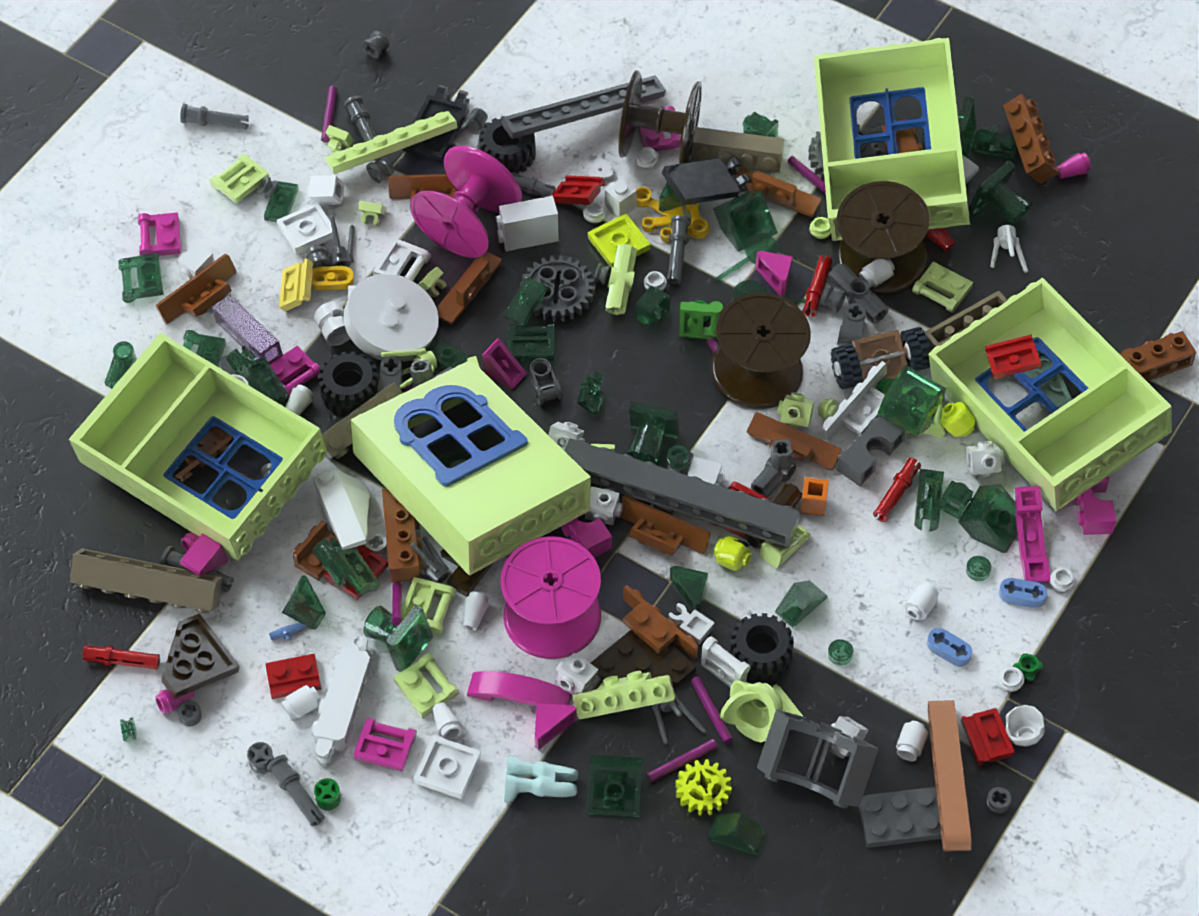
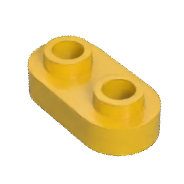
M329 266L313 268L311 288L316 291L346 290L349 285L354 284V273L349 267Z

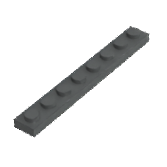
M656 75L642 79L641 103L665 96L666 89ZM629 83L505 116L502 118L501 124L511 139L618 110L624 106Z

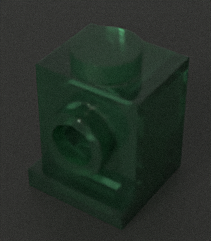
M753 112L751 115H747L743 121V133L776 137L778 135L779 121L776 119L771 121L766 116Z
M651 285L635 304V317L641 323L651 326L656 319L659 320L663 316L664 311L668 312L670 310V295Z
M952 480L942 495L940 510L962 520L973 503V491L964 483ZM953 502L959 505V509L950 505L949 503Z

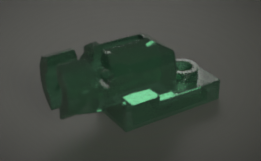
M242 346L241 354L236 348L227 356L226 360L231 369L235 370L236 375L244 377L250 387L275 402L287 398L289 393L265 357L257 359L246 346Z
M920 469L914 525L921 531L924 519L930 521L929 532L936 530L939 526L944 478L943 471Z
M331 537L330 542L327 538H324L313 548V554L319 562H322L323 569L329 573L338 588L353 586L357 594L361 595L375 592L381 586L356 547L342 550L340 544L334 537Z

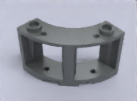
M776 710L757 768L765 773V778L775 782H779L781 779L804 786L833 800L834 805L841 808H848V805L859 807L879 749L856 736L852 738L847 734L841 733L842 730L822 722L819 725L813 721L806 720V717ZM790 729L818 737L805 776L777 768ZM832 743L851 752L839 791L819 782Z

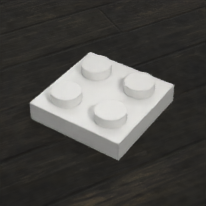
M318 202L277 220L278 227L296 255L312 246L320 245L334 238L331 222Z
M433 735L413 778L414 783L462 799L481 757V751Z

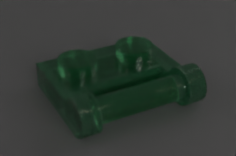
M158 253L122 258L118 261V269L122 275V300L124 302L131 303L139 298L164 295ZM132 268H137L138 288H132L130 272Z
M508 324L507 349L517 361H534L537 358L554 361L555 324H548V326H515V324ZM515 335H547V336H515Z
M186 330L183 336V346L191 351L193 344L199 345L196 354L218 367L226 346L225 338L198 334L193 330Z

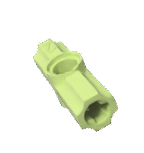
M623 244L617 246L614 267H612L610 273L609 293L605 306V311L613 315L625 314L628 295L631 292L635 272L633 268L637 249L632 245Z

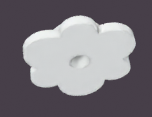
M598 159L595 163L589 164L588 176L603 177V179L612 177V165L606 163L603 159Z

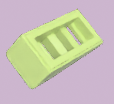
M798 525L794 534L798 538L793 537L789 548L764 541L761 545L759 556L777 569L810 538L811 533Z

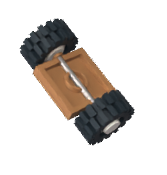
M921 327L904 330L900 334L899 330H894L853 340L852 344L831 349L832 369H834L837 384L843 390L855 387L860 382L863 383L871 368L878 366L881 361L887 365V374L884 378L892 380L909 376V371L915 372L930 368L929 353L931 350H929L930 344L927 342L928 338L925 335V331Z

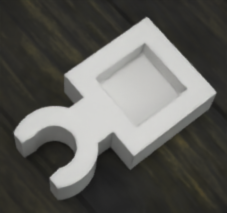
M680 603L676 605V610L681 615L676 616L671 612L668 614V619L673 620L677 625L681 624L680 630L686 636H692L699 645L715 626L713 621L696 610L689 614L686 607Z

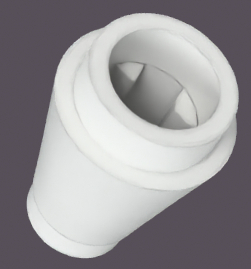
M297 385L296 388L292 389L285 408L299 416L312 403L314 393L303 385Z
M470 592L469 596L465 598L464 628L472 631L477 630L489 607L488 596L479 592Z
M446 703L435 705L433 713L439 736L450 741L457 739L462 733V723Z

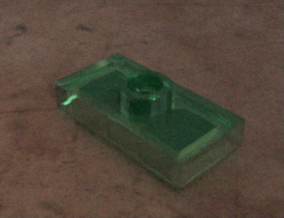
M277 181L278 185L269 199L264 213V220L277 222L278 219L290 215L298 192V184Z
M526 277L503 316L524 327L547 291V286Z
M438 336L426 348V352H433L437 365L444 370L449 367L455 368L467 362V358H470Z

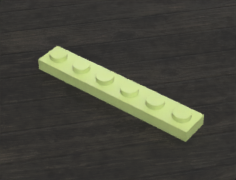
M449 111L440 112L428 119L418 120L407 127L397 128L391 133L376 136L367 142L357 143L346 150L336 151L332 155L325 157L326 163L335 175L458 128L457 123Z

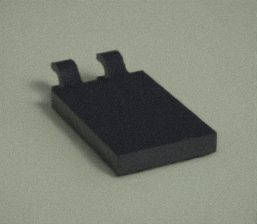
M440 84L434 96L427 95L413 124L418 120L433 117L437 113L449 111L456 120L458 128L402 150L443 162L446 152L450 149L469 112L468 104L470 99L466 98L468 92L459 90L453 102L448 100L450 93H447L448 86Z
M736 157L729 159L725 163H722L721 159L718 158L664 166L661 172L682 206L738 197L740 192L748 190L745 184L752 182L748 174H742L736 179L732 178L733 175L737 174L735 167L741 166L740 161Z

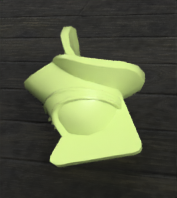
M736 680L731 685L730 699L727 700L722 708L720 718L726 723L734 724L746 737L757 742L766 741L776 710L800 716L803 715L780 686L775 684L771 687L767 683L751 684Z

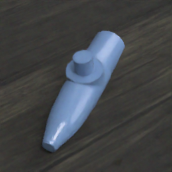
M297 623L279 628L269 633L270 639L272 641L279 638L290 640L292 634L307 627V624Z

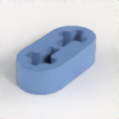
M1007 578L1001 582L999 596L1007 603L1038 608L1045 603L1047 589L1038 582ZM1008 587L1013 588V594L1008 593ZM1033 592L1038 593V598H1033Z
M942 628L933 629L929 633L927 646L933 653L956 666H965L970 662L972 648L967 642ZM935 639H943V642H939L938 644L935 643ZM961 650L965 652L960 657L956 656V652L959 653Z

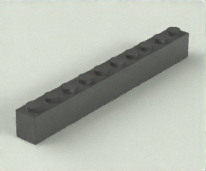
M570 438L564 450L591 477V484L612 489L615 492L789 548L799 524L800 511L790 506H781L765 498L759 499L743 491H734L721 484L703 481L696 476L690 477L674 469H665L652 462L634 459L627 454H618L606 447H596L584 440Z

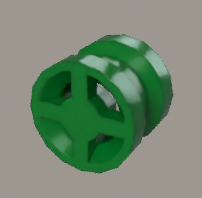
M324 778L316 783L314 795L317 805L323 810L335 809L341 802L338 783L331 778Z

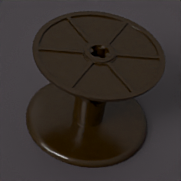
M635 70L628 85L622 111L618 143L619 157L624 158L627 156L633 142L636 127L656 130L657 134L663 131L681 135L679 164L689 163L696 127H698L702 99L701 81H697L693 85L685 113L668 110L664 106H661L659 109L657 107L640 105L642 75L639 70Z
M891 181L870 182L851 191L840 204L837 213V227L843 239L837 251L838 264H845L860 278L859 273L863 271L862 268L874 260L890 259L895 267V270H893L894 276L877 287L872 286L869 288L874 294H894L915 284L924 273L928 261L927 247L923 239L928 231L930 218L924 200L911 188Z
M752 293L743 295L730 302L723 309L717 321L716 334L719 347L716 349L711 361L713 382L722 395L742 407L751 409L777 407L780 400L784 401L786 395H791L792 392L796 393L801 386L803 380L801 358L806 353L811 339L809 322L799 307L786 298L775 294Z

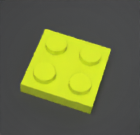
M626 213L588 232V239L608 265L611 266V269L614 267L618 245H632L637 249L636 256L650 250L649 241Z

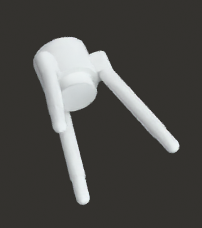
M1011 225L1001 226L997 230L998 237L994 238L990 267L994 268L1000 245L1004 249H1009L1011 257L1015 255V246L1023 271L1027 273L1028 269L1019 244V238L1016 237L1015 228Z

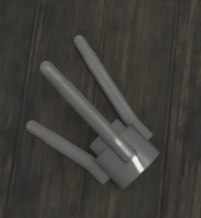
M474 108L462 124L456 138L466 127L472 131L485 128L488 119L487 113L480 108ZM478 140V144H477V148H476V149H479V150H480L479 140Z
M331 216L330 221L335 248L332 249L331 254L327 249V256L331 260V266L349 267L354 262V225L350 226L347 251L345 247L340 246L335 218Z
M426 536L422 538L435 561H431L412 542L410 546L427 564L424 568L426 574L420 573V579L442 584L449 576V568L442 562Z
M676 694L673 701L651 705L656 715L664 745L668 744L661 710L663 712L673 710L678 717L682 715L681 710L702 734L706 733V729L682 704Z

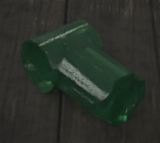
M127 341L118 342L113 347L114 356L105 379V386L111 389L137 360L133 345Z

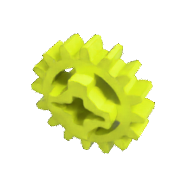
M695 760V767L687 764L685 766L686 772H679V780H676L675 787L677 788L676 797L681 798V806L689 805L688 812L691 813L694 809H698V815L701 816L703 810H707L708 814L712 815L713 808L721 811L722 803L728 804V795H731L732 787H730L731 778L726 777V769L718 770L719 764L717 762L713 766H709V760H705L704 765H700L699 761Z

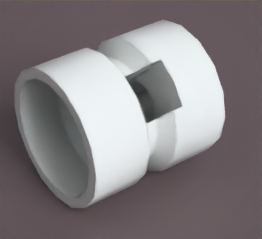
M338 302L325 303L314 313L316 323L322 330L325 340L331 346L341 345L351 339L344 325V309Z

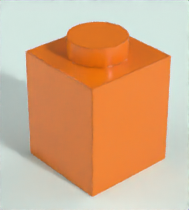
M805 477L800 513L825 515L829 480Z

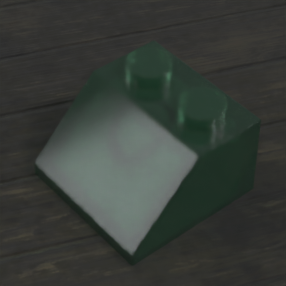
M748 191L713 208L720 229L737 251L746 249L778 233L762 191Z
M905 365L885 393L877 413L918 437L930 428L947 388Z
M1001 484L979 486L958 522L972 539L997 551L1007 553L1017 536L1015 501Z
M591 755L588 814L639 817L643 758Z

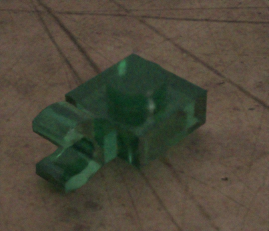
M597 371L594 372L593 378L589 375L585 377L584 383L581 384L577 404L593 415L600 413L605 394L600 390L603 376Z

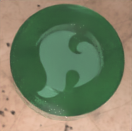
M973 556L968 560L966 573L969 578L975 581H983L989 577L991 563L987 558Z
M838 639L829 645L828 658L832 663L846 665L852 660L853 647L848 641Z

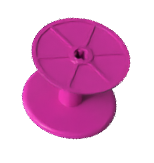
M455 146L450 148L444 156V169L449 180L458 191L454 193L453 198L436 191L419 192L410 201V211L418 227L434 243L459 256L477 258L484 255L489 246L487 231L474 214L478 211L477 206L499 213V206L522 202V192L511 172L497 159L473 147Z
M541 537L522 544L506 560L501 572V589L506 600L503 613L504 626L512 642L524 652L544 659L565 658L573 653L580 652L595 638L601 624V607L597 599L601 584V574L595 558L586 548L566 538Z

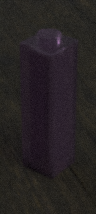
M231 295L211 307L216 323L263 368H266L283 356L279 340Z

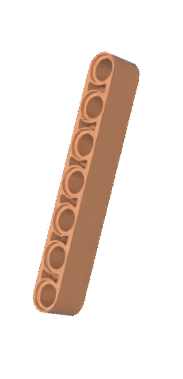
M928 701V721L943 851L971 850V831L955 701Z

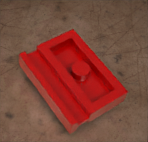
M566 175L564 177L565 182H561L551 196H553L555 203L591 205L600 193V187L605 186L606 183L603 177Z
M1032 334L985 346V353L987 354L994 379L1041 368V361L1033 342Z
M315 653L265 663L271 699L286 697L305 685L309 689L314 687L316 691L322 690Z
M997 708L961 718V724L978 766L984 762L989 761L990 763L1014 756L1015 751Z

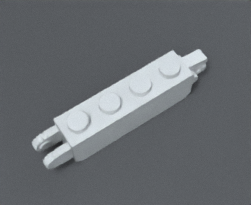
M353 635L347 648L342 647L340 655H336L334 658L333 677H329L327 680V695L320 702V717L318 721L313 723L311 735L314 736L316 743L315 754L317 761L322 766L331 764L335 751L341 752L348 747L372 670L370 656L367 653L368 640L365 637Z

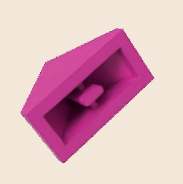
M765 251L757 252L755 269L779 296H784L791 273L792 257Z
M499 338L482 354L484 373L509 389H513L527 374Z
M202 533L183 556L180 565L200 576L226 565L228 558L221 544Z
M537 703L534 737L535 748L538 751L577 721V709L573 705Z

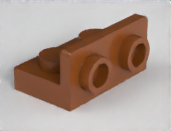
M322 520L317 526L311 528L304 542L299 543L293 551L294 564L296 568L319 581L343 553V550L335 533L328 530L327 523Z

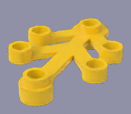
M638 187L635 189L637 191V206H648L664 215L663 217L643 218L642 230L644 232H652L658 226L672 225L671 218L673 216H684L677 196H671L675 194L671 188L667 191V199L671 202L673 209L651 198L652 192L649 188ZM699 203L694 204L696 206L693 207L686 205V210L691 213L692 219L687 235L695 239L707 237L710 233V226L704 218L700 217ZM665 227L660 231V239L665 243H669V236H664V234H672V229Z

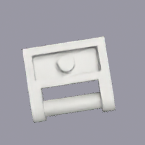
M394 238L374 268L373 276L379 274L400 276L413 256L417 259L404 277L413 281L424 263H428L431 254L425 249Z
M712 636L708 637L702 646L701 665L730 688L736 680L746 682L747 673L751 666L746 662H740L717 644L718 641Z

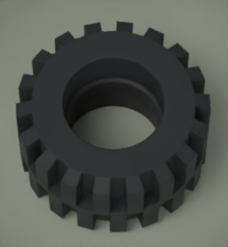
M501 116V119H492V123L487 122L485 128H482L480 131V150L497 159L511 174L513 172L519 174V171L525 172L527 167H531L536 157L534 133L511 139L501 124L502 118L505 116ZM508 144H509V145H514V146H512V147H501L502 145H508Z
M353 351L350 354L341 352L339 356L336 354L331 356L332 360L327 359L324 362L325 366H321L320 374H318L323 403L329 407L330 411L334 412L337 410L338 415H343V413L349 415L377 394L379 380L376 366L373 365V361L370 358L366 359L364 354L356 355V352ZM348 380L359 382L352 387L339 386L342 382Z
M757 613L751 614L750 619L744 617L742 623L735 625V631H732L730 654L740 662H746L751 666L747 677H751L753 682H756V679H761V683H765L769 678L774 681L777 679L778 674L783 676L786 669H789L791 665L794 637L791 636L792 631L790 627L786 628V622L783 620L777 621L778 617L775 615L767 617V613H762V616H757ZM755 642H766L773 646L774 650L770 653L759 654L752 651L749 646Z

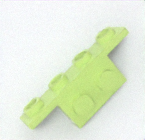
M642 671L629 673L627 677L619 679L618 676L605 678L597 690L577 693L573 696V702L579 719L669 702L675 699L669 675L652 678L650 672L642 674Z

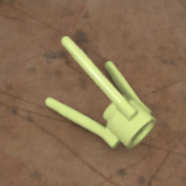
M425 348L381 353L382 357L416 355L413 362L416 360H427L431 363L433 372L437 367V361L433 352H426ZM411 367L404 369L403 375L410 373ZM412 377L401 384L400 388L403 389L412 384Z

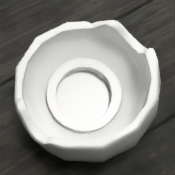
M1028 705L1018 706L1006 715V732L1011 742L1015 745H1034L1043 737L1045 730L1043 715L1035 707Z

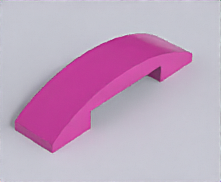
M1040 486L1016 487V526L1024 580L1038 583L1050 582L1049 562L1045 552L1041 516L1043 508Z
M479 671L472 674L467 696L492 701V698L495 697L537 706V703L568 705L571 693L557 685L528 676L506 672Z

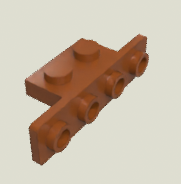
M739 168L733 178L736 179L742 174H748L752 182L745 184L748 188L746 192L810 217L814 216L821 204V198L798 190L795 185L759 171L754 173L747 169Z
M447 174L388 177L390 199H412L414 195L422 191H436L453 198L454 193L458 191L449 180Z
M487 251L484 255L477 257L437 306L438 319L452 325L501 265V258Z
M227 254L222 255L156 304V308L164 323L169 324L183 312H187L195 317L203 315L207 312L208 308L216 302L222 301L232 291L229 284L225 282L237 273L230 256Z
M755 412L747 429L749 435L769 443L768 446L770 448L776 440L786 439L792 443L793 458L799 461L806 459L829 470L834 469L838 461V455L842 451L841 448L759 412Z
M212 427L197 447L209 455L216 451L220 455L229 447L230 444L228 442L234 437L228 436L225 431L218 427ZM189 456L185 459L189 466L173 478L183 482L193 475L191 470L198 465L202 468L206 464L193 456Z
M627 495L622 497L621 503H623L620 518L635 524L630 530L629 537L671 556L682 545L702 554L706 552L711 536L709 531Z
M628 585L623 588V600L633 608L623 618V623L659 654L673 642L693 660L698 657V644L692 636H686L673 620H668L662 615L657 606L650 605L645 601L638 590L631 589Z

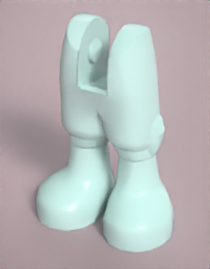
M508 755L504 802H513L517 795L522 792H532L534 795L541 797L575 796L577 786L567 782L577 780L578 771L564 766L548 764L547 762H535L533 764L522 761L515 755ZM520 775H527V776H533V777H535L536 779H533V780H532V779H525V778H520V777H518V776H520Z

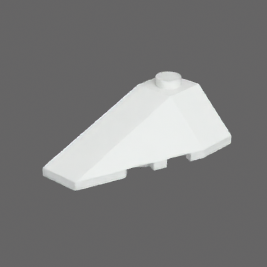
M336 469L314 476L313 481L318 500L342 550L345 551L366 544L368 534L367 518L369 516L371 497L365 483Z

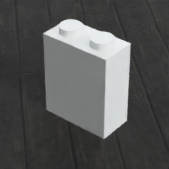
M553 196L499 206L500 215L496 216L499 229L497 230L499 243L504 244L505 251L559 241L558 212Z

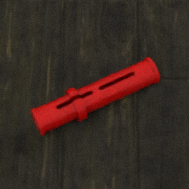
M824 255L818 258L810 288L806 291V302L802 312L807 317L810 316L811 310V317L817 315L820 299L833 263L829 256H825L824 262Z
M908 458L902 470L895 474L893 477L894 482L873 512L874 517L880 514L877 520L886 522L905 490L911 487L912 479L921 468L920 462L915 466L918 460Z
M86 644L83 649V661L102 662L107 666L119 664L158 670L160 665V654L114 649V646H107L106 648Z

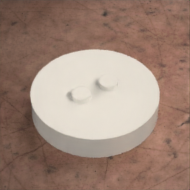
M391 274L374 275L359 282L352 290L343 314L345 329L354 344L369 356L379 360L385 358L381 356L382 352L418 350L421 348L427 350L437 332L439 322L437 308L428 293L413 281ZM416 355L396 357L401 362H406L416 358Z

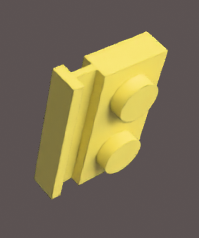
M305 259L302 264L299 262L282 270L279 308L286 312L301 305L304 300L310 301L313 262Z

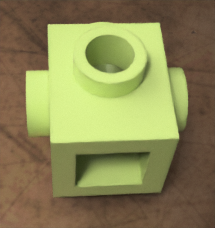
M792 392L791 395H786L784 401L780 400L777 414L781 415L780 422H784L793 428H799V426L809 427L815 400L807 399L801 393Z

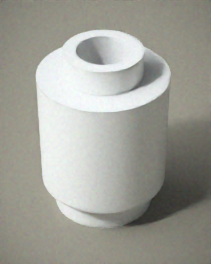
M876 259L862 268L863 271L859 273V276L868 281L870 288L872 286L877 287L894 276L893 270H895V267L890 259Z
M922 583L920 586H917L904 605L907 615L914 620H924L938 601V590L929 583Z
M305 685L286 696V700L281 702L291 720L295 717L299 719L318 708L317 702L321 698L314 687L309 689Z
M911 721L904 724L896 745L897 755L907 761H915L921 755L928 735V731L922 723Z

